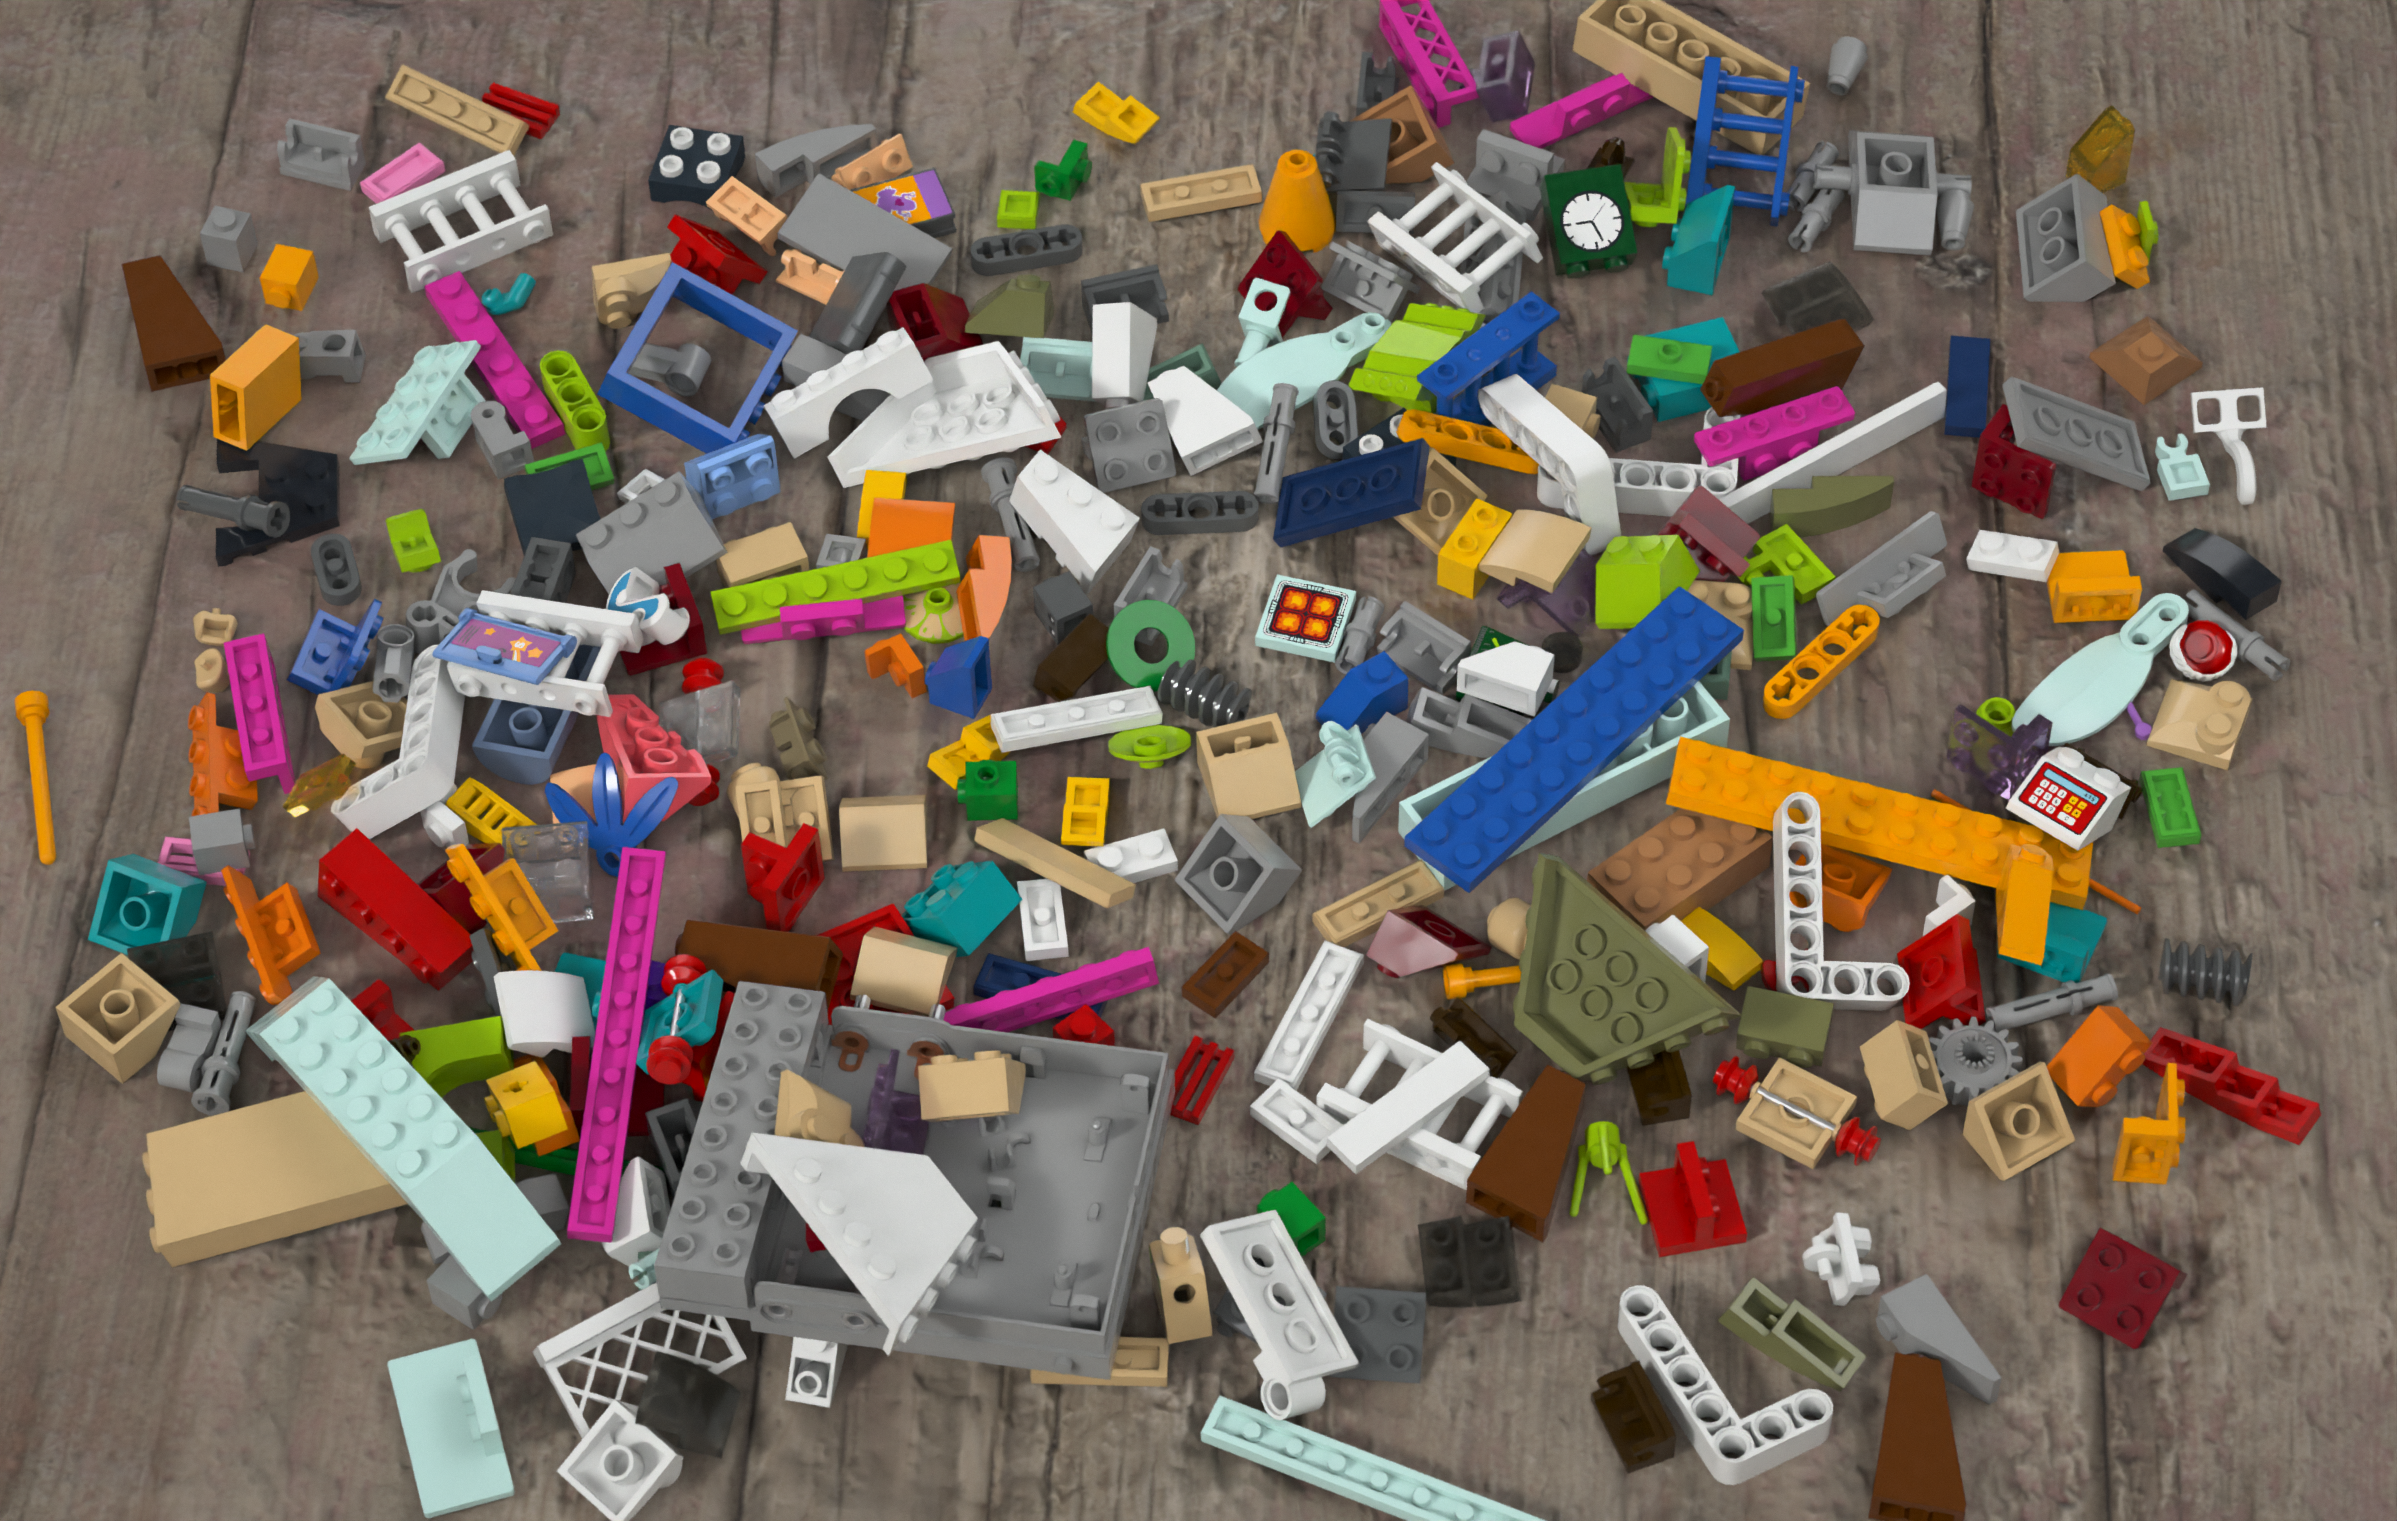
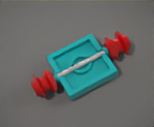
M687 954L673 956L666 962L661 986L668 997L645 1010L636 1064L654 1080L663 1084H677L684 1081L691 1072V1062L693 1060L692 1047L707 1043L716 1032L724 980L713 969L707 972L704 963L700 959Z

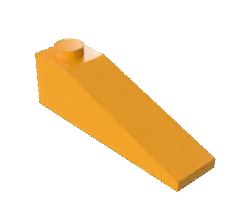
M2024 844L2022 847L2010 845L1996 888L1998 954L2042 965L2053 880V857L2038 846Z

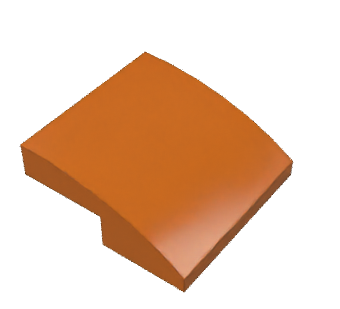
M874 498L867 558L947 540L953 541L955 503Z

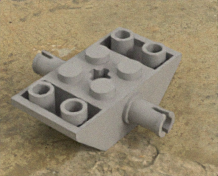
M1849 130V167L1816 164L1813 187L1814 189L1848 190V194H1851L1853 250L1931 255L1937 197H1940L1943 192L1948 190H1962L1970 195L1972 187L1971 175L1937 173L1934 137Z

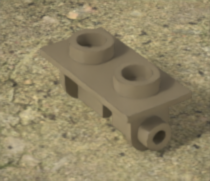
M785 697L784 701L787 710L774 712L771 715L769 727L775 744L780 751L792 746L779 754L787 778L789 780L806 778L816 772L818 775H822L824 780H827L828 776L823 762L827 760V756L821 744L813 737L812 730L816 726L812 716L805 707L799 709L788 697Z

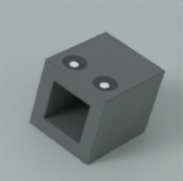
M1070 571L1057 577L1047 578L1041 584L1033 587L1035 614L1057 645L1089 614L1093 615V604Z

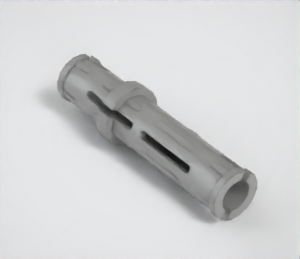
M1277 383L1273 386L1269 416L1264 418L1263 428L1266 430L1256 489L1253 495L1259 502L1266 504L1279 502V492L1289 437L1295 431L1296 422L1293 420L1299 390L1291 384Z
M2194 589L2186 594L2189 599L2198 605L2195 608L2185 601L2188 605V616L2194 621H2212L2217 623L2224 631L2229 632L2236 641V657L2245 663L2251 662L2269 676L2272 681H2277L2283 676L2281 672L2271 665L2272 662L2276 663L2283 670H2288L2291 662L2290 659L2264 642V636L2260 633L2247 630L2243 625L2201 595L2198 590Z
M2110 973L2078 983H2074L2072 980L2066 981L2061 984V988L2027 996L1998 1006L1986 1007V1021H1994L1993 1031L1998 1033L2005 1029L2009 1030L2068 1012L2074 1016L2081 1014L2083 1008L2117 1000V986Z

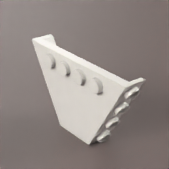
M997 341L927 358L924 363L933 381L899 400L890 395L827 458L843 488L864 484L866 470L903 472L907 476L912 472L928 468L939 469L950 463L963 460L974 461L984 455L1002 451L1012 452L1023 446L1061 438L1055 426V423L1061 419L1050 399L1046 398L1039 384L1035 383L1026 366H1023L1016 352L1013 350L1007 353L1002 344Z
M753 1132L750 1134L740 1163L745 1171L770 1174L890 1330L883 1346L885 1353L889 1356L899 1341L907 1344L918 1326L919 1319L917 1316L921 1314L926 1317L938 1298L939 1292L936 1291L938 1287L946 1290L953 1280L958 1269L956 1262L965 1263L970 1257L977 1243V1239L971 1236L978 1220L977 1216L927 1155Z

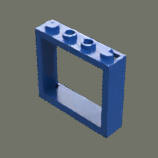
M672 262L609 368L597 395L708 454L749 437L751 432L744 428L748 422L756 425L765 408V403L760 401L762 396L766 394L771 397L782 376L776 372L779 366L783 367L782 360L791 349V344L798 330ZM673 297L773 351L730 428L628 374Z

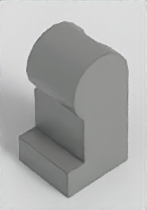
M356 330L311 331L293 335L299 338L301 379H312L319 375H342L345 382H360L366 354Z
M484 401L472 409L471 419L475 427L476 442L497 479L525 469L526 464L534 462L530 440L524 431L517 434L512 433L508 426L505 408L501 403Z
M181 1003L175 1016L176 1028L168 1047L163 1051L159 1060L157 1081L162 1086L194 1092L201 1085L203 1079L201 1073L202 1064L213 1055L222 1025L217 1011Z

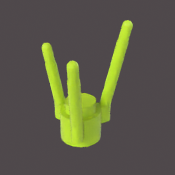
M1607 1121L1590 1124L1584 1131L1585 1144L1578 1147L1579 1161L1571 1198L1570 1216L1576 1217L1578 1215L1588 1162L1591 1161L1595 1167L1603 1168L1604 1174L1610 1175L1612 1173V1166L1618 1161L1639 1222L1643 1225L1647 1224L1648 1218L1628 1160L1627 1146L1620 1143L1619 1128L1612 1122Z

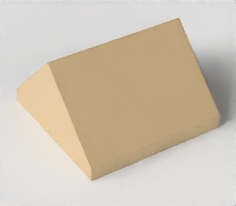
M926 795L841 799L839 818L843 872L927 868Z
M874 926L863 937L850 999L856 1000L858 995H862V997L867 995L871 1000V1005L911 1015L929 1017L931 1006L934 1004L938 1006L957 954V947Z
M2040 1061L1973 1098L1968 1103L1963 1136L2000 1180L2005 1181L2075 1141L2045 1062Z

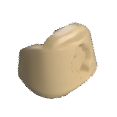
M213 608L212 613L201 611L193 618L196 639L203 644L224 646V642L232 641L238 625L233 615H221V609Z
M215 648L202 652L194 662L198 688L209 693L224 691L230 683L226 661Z

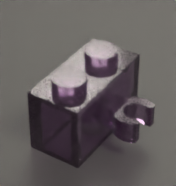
M1519 30L1483 38L1479 70L1468 69L1476 82V92L1492 122L1514 119L1528 114L1535 62ZM1461 85L1459 90L1465 88V86Z

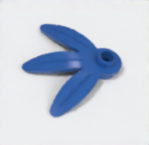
M602 753L599 756L593 776L592 800L597 823L559 785L547 783L545 794L553 813L562 826L580 842L595 849L600 867L606 873L618 877L620 862L614 858L612 852L621 861L623 847L637 848V845L653 832L668 812L678 790V781L674 777H668L651 788L636 803L624 824L618 774L614 761L608 753Z

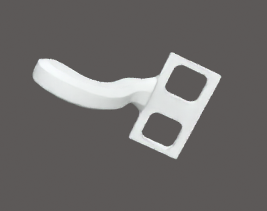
M2263 387L2192 392L2191 406L2194 433L2214 432L2221 439L2226 452L2232 456L2235 462L2237 498L2241 505L2253 504L2256 497L2255 465L2249 449L2241 441V436L2247 429L2266 428ZM2256 396L2259 399L2260 419L2258 421L2241 422L2238 419V397ZM2217 399L2220 407V422L2210 425L2200 424L2197 414L2198 400Z

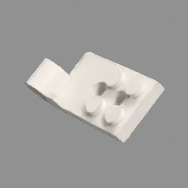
M1272 1210L1209 1225L1200 1236L1262 1350L1253 1361L1264 1380L1261 1386V1400L1265 1410L1272 1418L1283 1420L1320 1409L1325 1400V1385L1322 1377L1353 1369L1359 1362L1277 1211ZM1253 1257L1261 1258L1265 1267L1258 1265ZM1273 1294L1275 1296L1282 1297L1286 1303V1306H1283L1280 1303H1278L1275 1300Z

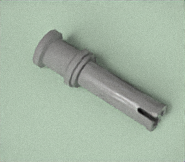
M1006 457L996 458L983 466L981 475L983 480L989 484L991 491L989 496L990 505L999 512L1005 535L1010 538L1014 567L1017 571L1028 572L1039 566L1040 558L1037 555L1029 525L1009 502L1017 480L1015 476L1017 466L1013 459Z
M236 991L230 995V1002L220 1028L213 1055L203 1062L201 1068L203 1079L200 1088L194 1091L191 1099L192 1105L198 1111L207 1115L214 1116L229 1112L231 1106L229 1095L232 1085H235L240 1078L241 1071L237 1062L247 1033L245 1030L249 1028L254 1009L257 1006V999L252 994L244 991Z

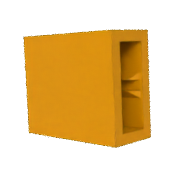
M265 324L210 374L213 437L247 451L302 400L298 337Z

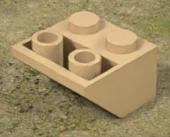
M1277 713L1196 732L1197 763L1217 818L1220 814L1248 816L1251 819L1301 808V799L1290 746Z
M1001 1051L974 1053L975 1060L968 1061V1058H958L957 1055L931 1057V1065L918 1066L922 1120L941 1122L1019 1114L1026 1074L1025 1063L1012 1060L1011 1054H1001Z

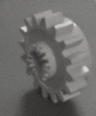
M1971 1017L1969 1025L1963 1026L1962 1022L1956 1018L1953 1019L1951 1031L1941 1025L1938 1028L1937 1038L1930 1037L1929 1039L1945 1095L1955 1106L1957 1104L1968 1106L1969 1101L2017 1075L2021 1071L2022 1057L2017 1056L2019 1050L2018 1042L2007 1043L2009 1036L2007 1029L1998 1033L1994 1032V1021L1989 1020L1982 1027L1978 1026L1976 1017Z

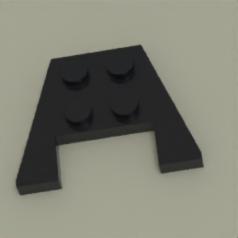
M217 439V467L219 473L259 470V498L267 503L272 501L284 502L290 511V522L287 530L280 537L276 538L266 535L263 530L259 529L246 531L238 526L216 528V560L218 567L232 564L233 557L251 552L252 556L267 552L268 545L289 538L290 543L340 526V477L337 454L257 441L246 451Z

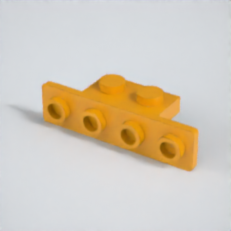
M454 844L445 849L450 858L447 861L450 872L460 883L465 882L473 895L469 898L473 909L480 918H487L495 931L492 934L494 943L505 956L510 955L518 968L515 971H542L529 950L559 930L516 860L509 858L483 875L464 844Z

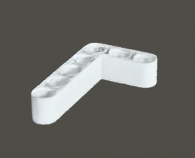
M1517 374L1479 389V404L1487 419L1560 482L1565 517L1591 527L1590 539L1578 556L1581 559H1586L1606 550L1607 545L1614 537L1622 536L1612 467L1605 450Z
M1711 407L1705 414L1703 430L1738 419L1740 415L1718 417ZM1702 453L1701 465L1609 458L1613 473L1618 513L1672 517L1698 485L1705 487L1718 499L1735 491L1737 487L1738 458L1715 466H1709ZM1539 465L1537 480L1538 499L1548 507L1564 509L1560 482Z
M438 645L426 648L413 663L399 759L346 788L332 803L331 812L351 832L358 828L368 839H371L438 802L453 786L465 695L455 691L447 669L449 661L433 657V651Z
M1805 792L1792 793L1778 807L1773 817L1777 992L1834 1003L1833 1009L1888 1010L1895 1006L1909 990V977L1902 967L1892 963L1824 961L1820 808L1816 799ZM1788 808L1800 810L1805 816V823L1798 824L1793 822L1788 816ZM1794 849L1803 853L1806 858V865L1799 866L1794 864L1789 858L1788 851ZM1796 891L1803 894L1807 900V908H1799L1793 905L1789 893ZM1797 933L1805 937L1808 942V950L1803 951L1795 948L1791 943L1790 935ZM1796 975L1803 977L1809 985V992L1801 993L1795 990L1792 986L1791 977ZM1842 977L1848 980L1852 988L1851 994L1839 992L1835 987L1834 978ZM1883 978L1890 981L1894 987V995L1883 994L1878 989L1877 979Z
M1642 1285L1629 1287L1623 1292L1620 1297L1619 1332L1636 1359L1640 1361L1645 1373L1717 1481L1726 1485L1742 1483L1826 1441L1830 1432L1833 1403L1825 1392L1818 1389L1802 1390L1740 1420L1659 1295L1653 1289ZM1642 1312L1646 1314V1316L1640 1317L1635 1316L1631 1313ZM1659 1346L1666 1347L1670 1351L1662 1352L1654 1348ZM1688 1382L1691 1383L1693 1386L1682 1387L1677 1383ZM1812 1415L1819 1420L1809 1421L1802 1416ZM1711 1417L1716 1422L1708 1423L1700 1420V1418ZM1774 1434L1778 1436L1780 1439L1771 1440L1765 1438L1763 1435ZM1735 1453L1739 1455L1740 1458L1731 1459L1724 1456L1723 1454Z

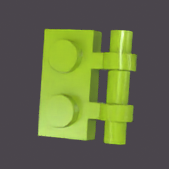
M1787 524L1761 537L1753 546V552L1756 556L1748 559L1747 556L1743 558L1750 566L1741 577H1738L1743 584L1752 586L1751 578L1765 577L1763 573L1769 570L1775 576L1793 575L1795 579V598L1801 605L1815 598L1819 590L1836 579L1834 574Z

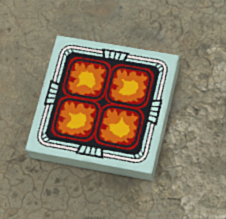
M1277 575L1255 636V646L1335 663L1344 637V630L1348 625L1356 601V591Z

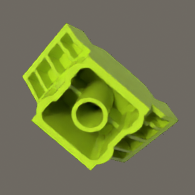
M1409 303L1403 320H1395L1369 351L1363 368H1355L1348 386L1351 390L1369 392L1377 400L1393 402L1406 410L1414 409L1433 414L1436 413L1437 396L1417 381V375L1481 328L1486 314L1470 312L1469 309L1463 308L1455 310L1451 306L1443 305L1438 307L1437 304L1426 303L1425 305Z

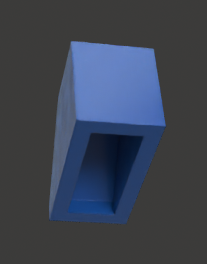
M978 636L947 647L937 662L933 661L929 665L925 675V684L928 685L930 704L975 719L992 690L988 638Z
M1383 651L1350 669L1317 711L1316 719L1321 725L1328 721H1334L1347 731L1356 724L1362 734L1370 724H1377L1386 712L1395 716L1408 708V677L1390 656Z

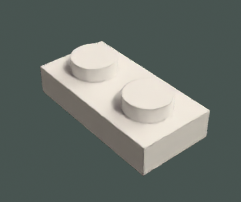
M1979 530L1966 560L1968 570L2047 582L2059 555L2057 541Z
M1164 828L1106 844L1104 847L1099 846L1084 851V859L1132 883L1178 871V860Z
M1049 879L1017 881L1018 894L1023 899L1019 903L1026 961L1069 957L1061 886Z
M1280 1078L1250 1105V1116L1315 1164H1318L1331 1151L1327 1147V1137L1343 1126Z

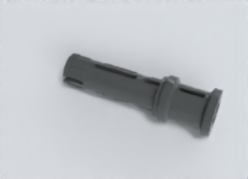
M183 485L176 497V500L188 502L177 503L181 510L235 522L240 529L246 531L254 529L263 530L266 535L275 538L285 533L290 522V511L286 503L281 501L263 502L258 496L251 494L238 498L196 488L191 485Z

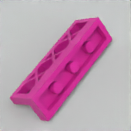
M1380 0L1379 27L1437 127L1450 125L1451 106L1479 98L1480 89L1429 0ZM1418 3L1421 11L1416 16L1403 12L1400 7ZM1422 28L1434 32L1435 37L1432 41L1416 36L1418 29ZM1435 53L1449 58L1450 61L1447 67L1432 63L1430 61L1432 55ZM1450 79L1463 83L1465 88L1448 93L1444 85Z
M262 633L224 642L244 768L248 781L278 775L284 794L297 792L275 663L265 634Z

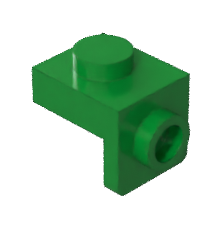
M1073 139L1059 165L1038 160L1034 166L1036 191L1051 197L1071 201L1080 184L1088 181L1092 171V161L1088 160V143Z

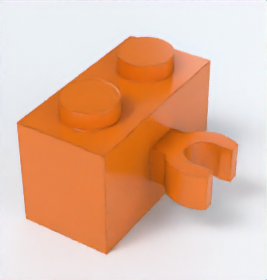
M2098 1005L2046 1067L2051 1079L2077 1106L2099 1107L2107 1104L2118 1091L2116 1086L2126 1074L2134 1072L2141 1066L2145 1060L2144 1053L2153 1043L2118 1007Z

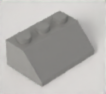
M2075 174L2016 210L2023 296L2029 302H2085L2116 284L2099 212L2108 207L2107 197L2079 174Z
M679 471L576 534L589 565L608 594H610L619 577L634 567H637L654 579L660 586L666 584L664 567L680 563L685 578L727 553L701 495Z

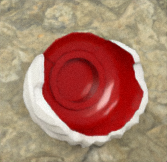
M2196 620L2188 625L2181 626L2173 634L2169 643L2172 662L2177 670L2182 671L2190 680L2197 679L2198 681L2208 682L2222 677L2234 666L2237 656V645L2233 636L2229 632L2224 631L2217 623L2209 620Z

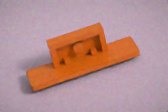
M207 692L199 705H194L191 708L188 717V729L192 730L193 741L188 755L189 762L193 763V776L189 786V794L194 797V809L191 816L219 812L218 803L252 810L258 801L257 780L249 782L246 776L239 732L235 729L216 725V696Z
M227 865L221 869L226 883L223 890L227 899L234 905L238 916L235 919L236 926L246 938L250 950L247 952L248 959L260 976L262 982L259 985L260 992L269 1004L273 1006L278 1005L293 993L287 976L321 954L297 888L287 882L259 901L251 879L230 865Z

